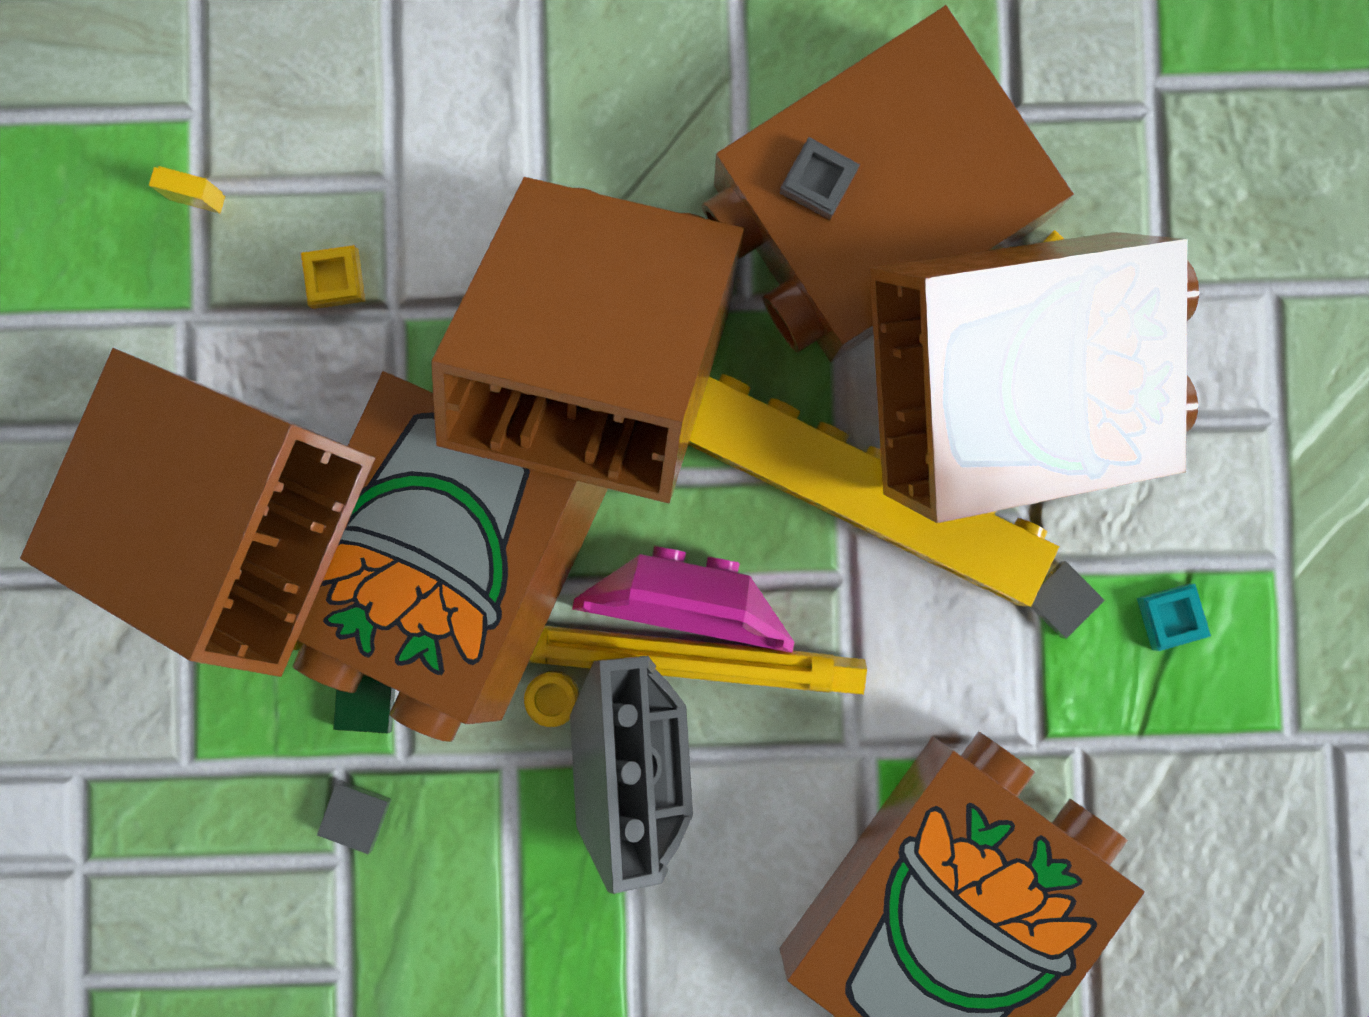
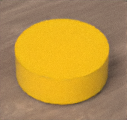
M544 672L535 677L527 686L524 694L525 709L530 718L539 725L545 727L561 726L570 720L571 711L580 693L575 681L563 672Z

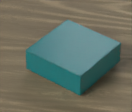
M1185 584L1137 598L1152 650L1162 651L1211 637L1196 584Z

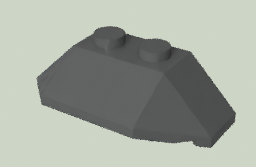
M649 656L594 661L570 714L576 827L607 892L612 894L662 884L669 870L666 866L678 850L693 817L686 704L669 682L655 669L656 665Z

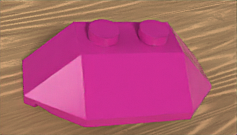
M654 546L652 556L638 555L574 598L572 610L793 652L794 640L749 575L738 573L740 563L735 561L707 557L706 567L684 563L686 552Z

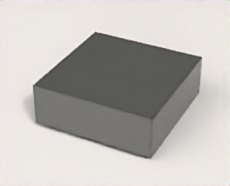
M808 137L783 182L779 193L831 220L860 164Z
M1061 561L1045 577L1031 608L1061 638L1067 639L1105 600L1066 561Z
M340 780L334 787L317 836L369 854L373 851L392 799Z

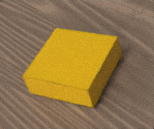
M161 166L153 168L149 186L168 200L221 214L226 196L206 178Z
M355 245L301 253L307 304L310 308L318 309L366 302L359 249Z

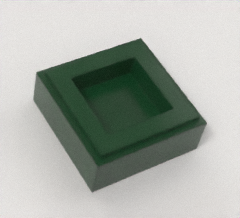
M367 675L363 676L357 691L354 693L336 689L333 730L387 734L392 732L393 718L389 713L394 704L395 689Z

